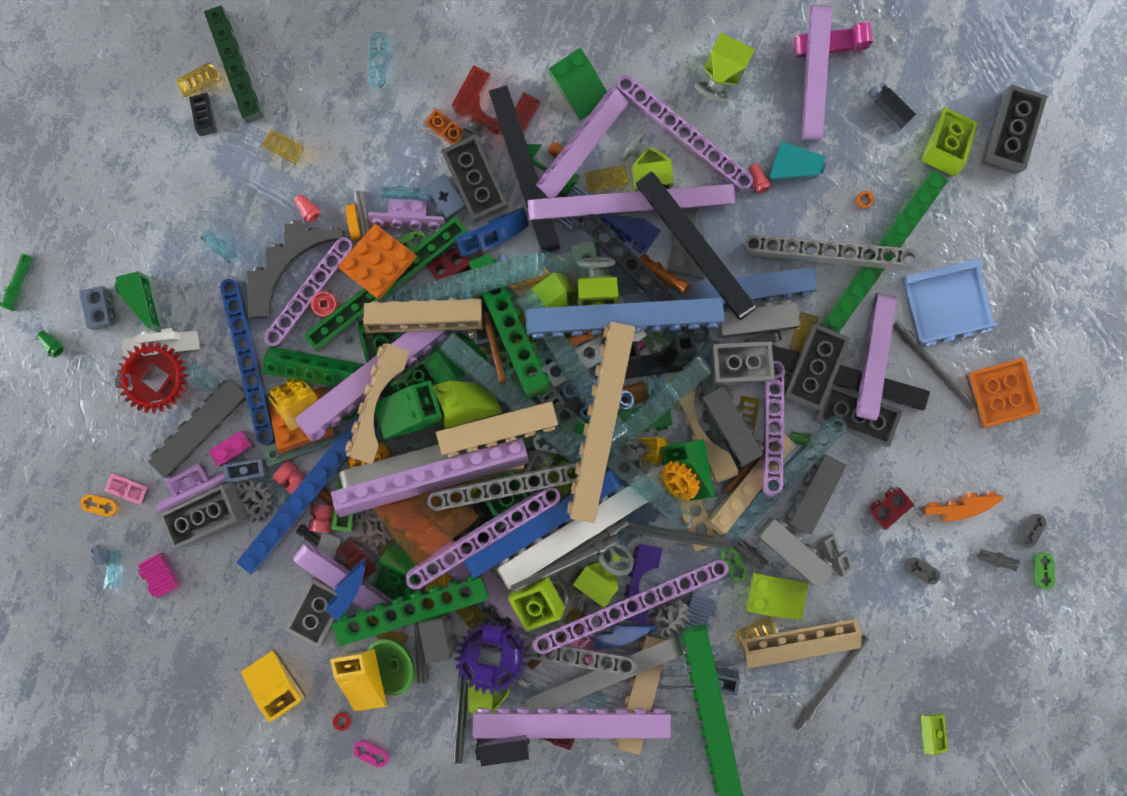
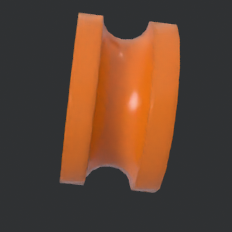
M863 191L856 197V204L862 209L869 208L874 203V196L869 191ZM864 195H867V199L870 200L866 205H863V201L860 200Z

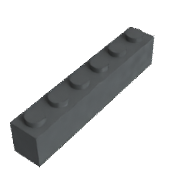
M225 379L218 386L219 390L215 394L211 393L204 400L205 404L201 408L197 407L191 413L192 417L187 422L184 421L178 426L177 429L179 431L174 436L172 434L168 436L164 441L165 445L161 449L157 448L150 455L151 459L148 463L164 478L170 477L247 399L245 391L234 380Z

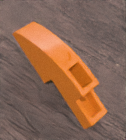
M985 492V496H977V493H965L966 497H960V505L959 501H950L944 506H940L939 502H930L928 506L922 507V514H942V521L946 522L967 519L991 509L1003 500V495H997V492Z

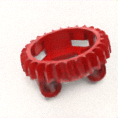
M148 342V347L145 343H141V349L134 346L135 352L128 350L127 352L130 357L123 356L122 358L126 362L125 364L119 363L118 365L122 367V370L116 371V373L121 374V377L116 378V380L122 382L117 388L124 389L120 395H127L124 401L129 402L132 400L130 406L135 407L138 404L137 410L141 411L144 407L145 413H148L150 408L152 413H156L157 408L160 412H164V406L167 409H171V402L177 405L176 400L178 398L182 399L181 393L187 391L184 385L189 384L184 381V378L189 377V375L183 373L188 367L181 366L185 360H178L181 354L176 353L173 355L174 348L168 350V345L166 344L161 348V343L156 342L155 347L153 342ZM154 351L158 352L156 355H149V356H143V355H142V353H143V354H148V353H154ZM154 365L169 375L158 392L141 381L147 377ZM125 373L131 376V382L133 386L132 390L127 389V387L130 386L128 382V377H125Z

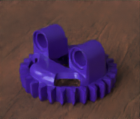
M490 621L489 624L485 625L481 623V629H478L475 625V632L467 630L469 637L462 636L465 642H458L461 650H455L460 655V657L455 658L456 662H460L455 667L456 669H462L458 675H465L462 680L463 683L470 681L468 687L471 688L475 685V692L482 688L484 695L487 689L491 695H493L494 689H497L498 693L501 694L502 687L508 691L507 685L509 683L514 687L513 680H521L518 673H525L521 666L526 667L527 663L522 660L527 659L528 656L522 654L526 651V647H520L524 644V641H517L520 635L517 633L513 636V628L506 631V624L500 627V623L497 622L496 626H493ZM482 644L503 648L499 668L478 663ZM466 665L469 666L470 670L474 674V678L473 675L469 672L468 668H466ZM507 673H512L511 677L507 676L505 679L501 680V684L498 685L497 682L500 678L505 676Z

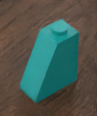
M782 141L777 150L768 179L770 182L816 178L819 173L823 174L825 170V156Z

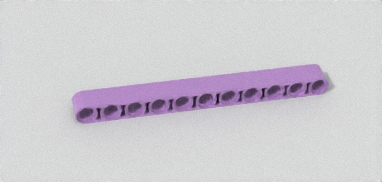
M734 184L667 189L681 209L735 204ZM640 191L527 201L529 220L581 217L589 214L607 215L655 211Z
M722 560L713 561L537 636L532 641V649L538 654L553 651L727 575L728 565ZM716 564H718L721 567L720 574H717L714 571V566ZM698 572H702L704 575L702 582L697 579ZM681 579H684L687 582V587L685 589H682L680 587L679 583ZM664 586L668 587L670 591L667 597L662 593ZM646 594L652 596L651 604L645 602ZM629 601H632L635 605L633 612L627 609ZM611 609L617 611L616 619L610 618L609 612ZM594 616L600 620L598 627H594L591 623ZM576 624L582 627V632L579 635L575 634L573 630ZM559 631L564 634V640L561 643L555 638L556 633ZM540 639L546 642L544 650H540L537 646Z

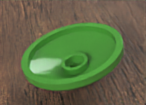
M382 638L373 642L367 650L375 649L384 694L399 695L407 691L415 677V666L409 651L394 639Z

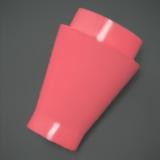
M754 164L748 168L753 178V190L757 194L766 192L771 188V182L759 164Z
M304 194L295 198L294 201L305 221L312 223L320 217V209L308 200Z

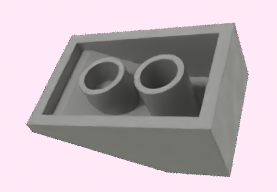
M772 341L713 344L710 349L713 387L738 386L775 380Z

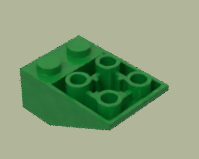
M439 349L392 381L390 385L395 392H398L411 385L430 380L433 386L448 381L461 382L462 379L441 349Z
M431 380L411 385L376 402L375 411L384 440L442 425V415Z
M704 439L661 447L665 465L670 461L673 463L678 461L680 465L684 463L686 468H691L692 474L697 475L695 479L700 481L698 484L700 489L695 497L689 501L715 497Z

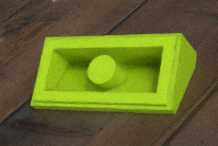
M945 714L921 715L924 753L937 755L948 752Z

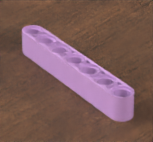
M811 5L801 130L802 140H822L832 17L831 6Z
M612 87L604 95L537 182V187L549 198H554L559 194L628 104L629 100L617 87Z
M339 238L267 330L264 339L268 345L280 347L284 344L311 309V301L314 295L324 291L340 271L337 266L354 248L353 243L348 238ZM349 243V249L342 252L340 250L341 244ZM331 258H337L338 260L337 265L334 267H330L328 264ZM320 273H325L326 275L323 282L317 281V276ZM308 288L314 289L312 297H306L305 295ZM301 303L302 310L298 313H295V304ZM285 318H289L291 321L290 326L287 328L282 326V321ZM274 333L279 335V340L276 343H272L270 340L271 335Z
M876 293L870 319L856 416L874 421L878 418L897 301V298L894 296Z
M773 361L774 368L779 371V375H774L775 380L764 382L763 491L770 497L776 496L783 488L784 366L779 361ZM774 386L778 389L779 393L772 394L769 388ZM769 406H776L778 413H772L769 410ZM769 425H776L778 427V432H771L769 430ZM769 444L777 445L778 451H770ZM775 463L778 470L775 472L771 471L768 464ZM774 482L777 485V491H771L768 488V483Z
M305 542L293 557L296 564L334 590L335 586L350 572L349 569L330 557L327 558L325 553L308 542ZM362 579L359 591L353 602L361 608H366L367 611L373 609V605L384 602L385 605L392 603V599ZM387 611L390 618L397 617L395 611ZM407 626L400 627L394 630L398 633H402Z

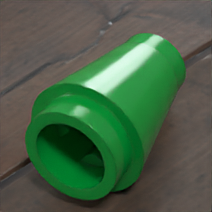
M45 331L39 332L36 336V339L48 356L56 358L63 353L65 347L60 340Z

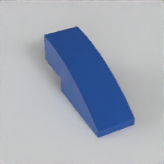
M364 559L335 586L334 592L337 595L327 604L326 611L336 621L347 611L359 591L366 565Z
M656 625L613 626V632L602 631L595 633V649H608L637 641L656 630Z

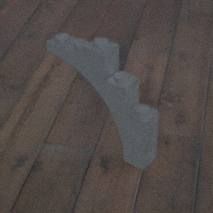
M291 220L290 224H284L285 247H283V244H271V247H266V270H264V267H253V271H247L248 317L271 318L275 290L290 265L309 250L345 237V232L340 230V227H328V230L311 227L307 231V226L301 223L300 220Z

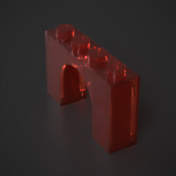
M473 65L452 103L454 113L462 118L464 116L469 117L471 121L480 126L487 127V131L496 136L498 134L503 136L498 119L486 115L480 107L481 96L491 80V75ZM523 92L515 107L524 135L541 106L540 100Z

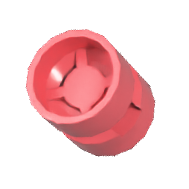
M324 291L314 295L311 301L312 310L324 319L340 307L337 298Z
M287 460L277 470L272 479L280 486L285 485V490L292 495L307 475L302 471H297V466L290 460Z
M311 504L310 514L313 516V519L309 521L308 531L334 533V530H332L334 506Z

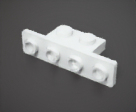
M172 328L160 329V333H153V330L141 331V335H135V338L122 339L123 356L128 358L130 357L127 352L128 350L135 352L134 346L141 349V343H145L148 347V342H153L154 347L156 342L161 343V348L166 344L168 345V350L174 348V352L200 349L199 332L196 330L176 332L172 331ZM154 351V353H148V354H143V353H142V355H143V356L156 355L158 352Z

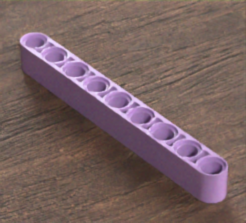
M623 75L618 79L617 88L633 106L727 183L734 184L736 190L745 192L750 188L753 178L749 172L629 75ZM628 82L631 87L623 89L621 83ZM637 94H643L645 96V100L638 101L636 100L635 96ZM657 106L660 112L652 113L650 107ZM672 118L675 124L669 126L664 120ZM681 130H687L689 132V136L683 138L680 136L679 132ZM701 142L704 148L698 150L695 148L694 143ZM716 154L719 160L712 162L709 159V155ZM731 166L733 173H725L724 167ZM739 178L747 179L748 185H740Z
M555 487L536 491L416 565L407 572V585L412 589L423 587L557 504L560 500L559 491ZM548 491H555L553 499L548 500L545 498ZM532 501L539 503L538 508L535 510L528 508L529 503ZM516 511L522 513V517L519 520L512 519V514ZM498 522L505 523V528L501 531L495 529V525ZM482 532L488 534V538L485 541L478 540V535ZM464 543L472 545L471 549L467 552L461 550V546ZM448 553L455 556L451 562L444 560V556ZM435 564L438 568L435 572H429L427 566ZM414 574L421 577L417 583L410 581V577Z

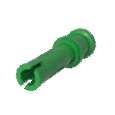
M24 253L20 254L21 256L10 283L3 289L5 292L0 302V307L15 311L14 305L17 298L21 296V291L19 290L33 257Z

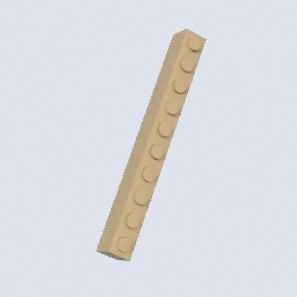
M610 322L609 325L605 326L604 337L607 338L605 345H601L599 355L602 357V362L596 368L595 376H598L597 384H593L591 396H594L593 404H589L587 415L590 416L589 424L585 423L583 431L586 439L585 443H581L579 454L582 455L581 463L577 462L575 474H578L577 482H573L571 494H574L572 502L569 501L567 513L570 514L569 517L574 520L595 524L635 326Z

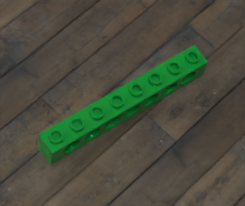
M489 253L469 261L472 274L527 400L549 392L548 384L551 381L547 372H542L541 367H543L540 356H535L534 354L536 347L533 340H528L526 336V324H521L519 320L522 317L518 307H514L512 304L514 301L513 295L510 290L506 291L505 286L507 282L504 275H499L498 270H500L497 259L493 260ZM488 275H493L492 278L486 279ZM495 291H500L499 294H496V295H493V294H492V293L495 292ZM502 307H507L504 311L499 310ZM509 323H514L512 327L506 326ZM516 339L522 340L520 343H513ZM522 356H529L526 360L520 359ZM531 372H536V373H537V374H536L535 376H533V377L527 376V375H528L529 373H531Z
M269 346L264 355L262 373L336 387L365 364ZM394 379L388 382L380 396L388 397L396 393L390 385Z
M470 574L462 581L454 579L447 582V585L443 587L435 585L428 588L429 591L424 593L421 590L416 591L403 599V596L392 599V603L386 605L384 602L373 605V609L367 611L366 608L355 611V614L351 616L343 614L338 621L335 620L332 624L339 647L488 600L490 595L483 574L476 578H473ZM461 588H470L471 594L464 595ZM443 593H450L452 600L446 601L443 598ZM424 599H431L434 602V606H426ZM406 605H413L415 612H408ZM387 611H395L397 617L390 618ZM375 616L378 619V624H372L369 617ZM351 622H357L360 629H353Z

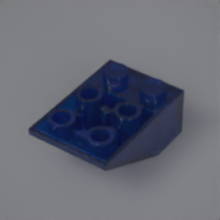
M604 213L600 215V220L610 230L614 231L622 242L626 243L628 241L633 245L632 249L639 254L642 252L646 254L661 232L659 228L646 219Z

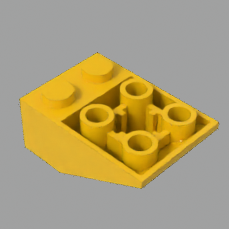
M290 378L287 379L286 383L272 388L266 394L290 431L299 427L295 418L318 401L315 393L305 381Z
M375 649L347 653L330 659L334 679L354 711L387 706Z
M273 650L241 671L257 706L269 723L305 698Z

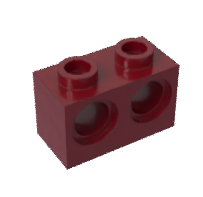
M458 246L449 249L444 256L435 259L427 266L442 290L472 272L469 260L466 256L463 257ZM456 259H462L459 264H454ZM441 269H446L443 274L438 275Z
M891 487L884 493L885 497L880 501L877 499L869 506L871 509L867 511L868 514L882 530L888 529L915 506L900 487ZM897 495L901 498L899 506L893 504V498ZM884 508L886 516L881 519L878 516V511Z

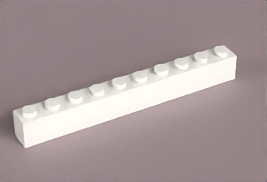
M656 465L646 470L647 475L644 477L636 476L630 480L631 485L625 488L622 485L614 491L615 495L608 498L606 496L599 500L595 524L570 518L565 522L566 526L561 529L559 527L554 528L548 532L550 536L545 539L542 537L532 542L533 546L528 550L524 547L515 553L516 557L512 560L506 558L498 563L500 567L496 570L508 590L511 589V585L530 577L666 491L667 488L662 487L664 483L659 481L661 478L659 473L663 465L658 468Z

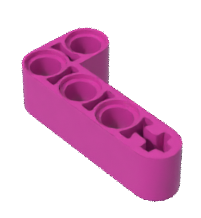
M862 22L855 24L852 29L831 31L829 54L861 51L870 48L873 43L871 23ZM808 34L794 37L796 57H807Z

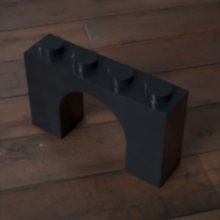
M693 333L674 336L667 348L651 355L641 356L637 341H633L625 379L679 372L687 369L697 352Z
M527 735L508 738H478L475 749L476 760H480L481 767L529 760L528 744H530V738H527Z

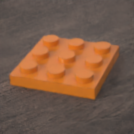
M374 224L337 267L371 295L380 300L417 256Z
M1025 357L967 373L983 428L1041 413Z
M323 387L312 390L318 400L326 395ZM272 404L268 405L277 450L280 454L335 436L334 427L331 426L326 430L324 436L311 441L300 427L290 431Z

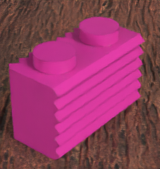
M240 431L209 450V454L217 466H223L235 460L241 454L248 452L255 445L246 431Z
M158 553L138 564L140 568L138 570L139 575L148 582L149 586L147 588L152 596L160 598L181 586L163 553Z

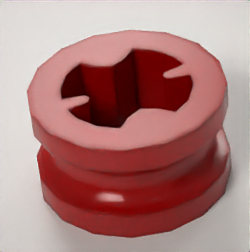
M339 713L333 719V726L339 731H344L351 725V718L346 713ZM341 716V718L345 717L347 719L345 727L337 724L339 722L338 717Z

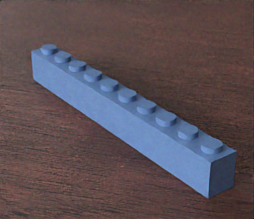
M814 266L735 278L754 304L756 300L763 299V302L774 301V297L782 296V299H789L794 297L793 294L801 293V296L813 295L812 291L817 290ZM710 282L690 285V289L685 295L674 288H669L680 300L722 298ZM662 289L654 290V295L661 298L664 296V291ZM644 292L623 296L624 303L653 302ZM722 299L723 305H725L726 308H729V306Z
M722 298L527 309L525 312L527 336H532L534 339L544 338V335L563 337L564 334L572 333V336H582L586 332H591V335H601L605 330V326L609 325L610 322L635 326L634 333L642 332V329L656 332L661 331V328H669L670 331L680 330V327L687 326L688 329H698L704 325H707V328H717L724 322Z

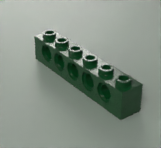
M222 5L204 11L242 119L249 123L264 117L227 11Z

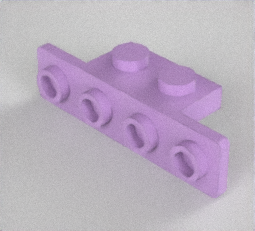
M389 199L388 212H369L368 222L370 227L376 224L380 228L436 232L445 225V217L427 216L428 201Z
M197 463L164 479V483L172 495L157 502V513L169 510L196 495L207 492L215 486L218 487L225 484L224 470L208 477L201 464Z

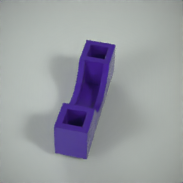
M639 543L638 547H634L633 558H636L635 564L628 574L631 577L630 585L626 584L624 592L627 598L639 593V582L647 571L659 568L662 548ZM629 601L627 604V609L630 612H633L635 609L632 601ZM649 609L625 620L646 625Z

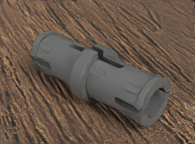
M740 536L735 540L736 542L732 543L731 546L744 555L745 560L751 561L758 567L760 571L765 568L764 565L768 564L769 561L757 553L755 547H750Z
M983 548L979 552V554L983 555H978V560L994 564L995 567L999 568L1001 566L1015 572L1019 567L1015 566L1020 563L1018 559L1004 556L1003 553H994Z

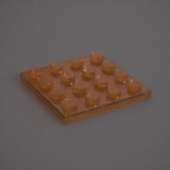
M452 485V486H448V487L441 488V489H438V490L447 489V488H452V487H455V486ZM427 492L371 509L413 563L418 566L479 519V516L469 504L434 511L428 506V496L431 492ZM453 492L450 496L454 502L459 501L462 497L459 492ZM434 496L431 498V503L438 506L442 503V499L439 496Z

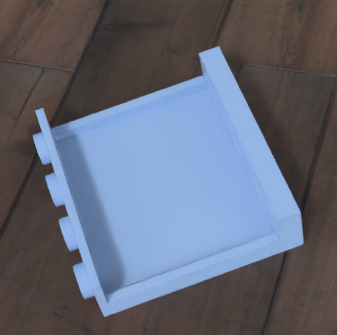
M981 258L907 275L902 278L917 339L920 344L925 343V346L937 344L936 340L943 339L944 342L955 340L956 335L962 334V338L974 335L973 331L976 330L984 333L992 331V327L998 325L997 322H993L980 266L983 265Z

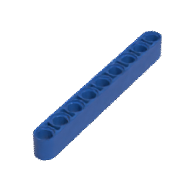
M225 279L221 282L220 290L256 439L262 445H272L275 443V436L268 406L269 401L266 396V388L242 289L238 282L232 279ZM229 284H234V291L228 293L227 286ZM234 302H238L239 309L233 312L231 306ZM242 320L244 326L241 330H237L236 323ZM243 339H247L248 346L242 349L240 342ZM248 357H251L253 360L250 367H246L244 363ZM252 376L257 378V383L254 386L249 384V379ZM257 394L262 397V401L258 405L253 401L254 396ZM260 413H264L266 415V421L264 423H260L258 421V416ZM266 431L271 435L268 442H265L262 438L263 433Z
M612 469L604 475L600 500L622 486ZM574 494L568 495L554 506L463 561L472 577L476 578L569 520L570 514L567 513L569 501H573Z

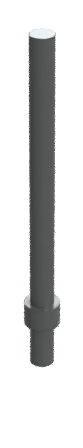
M896 321L893 327L901 334L906 344L909 343L970 409H973L977 404L914 338L915 335L910 330L907 331L899 321Z
M625 518L615 525H610L602 533L538 572L594 547V544L604 541L608 537L616 536L618 531L630 525L628 520Z
M615 536L605 542L600 541L588 550L511 585V589L515 593L593 555H600L606 552V549L619 544V540Z
M865 635L861 637V648L853 649L810 707L803 711V716L794 726L795 729L801 732L807 722L814 718L816 710L868 643L869 638Z

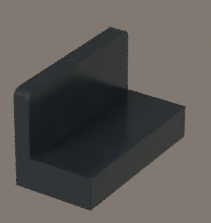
M890 88L875 102L901 129L916 115Z

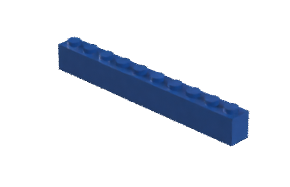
M360 414L354 417L236 563L250 575L261 567L347 462L348 458H350L346 456L345 448L347 442L352 440L354 434L351 432L355 421L358 422Z

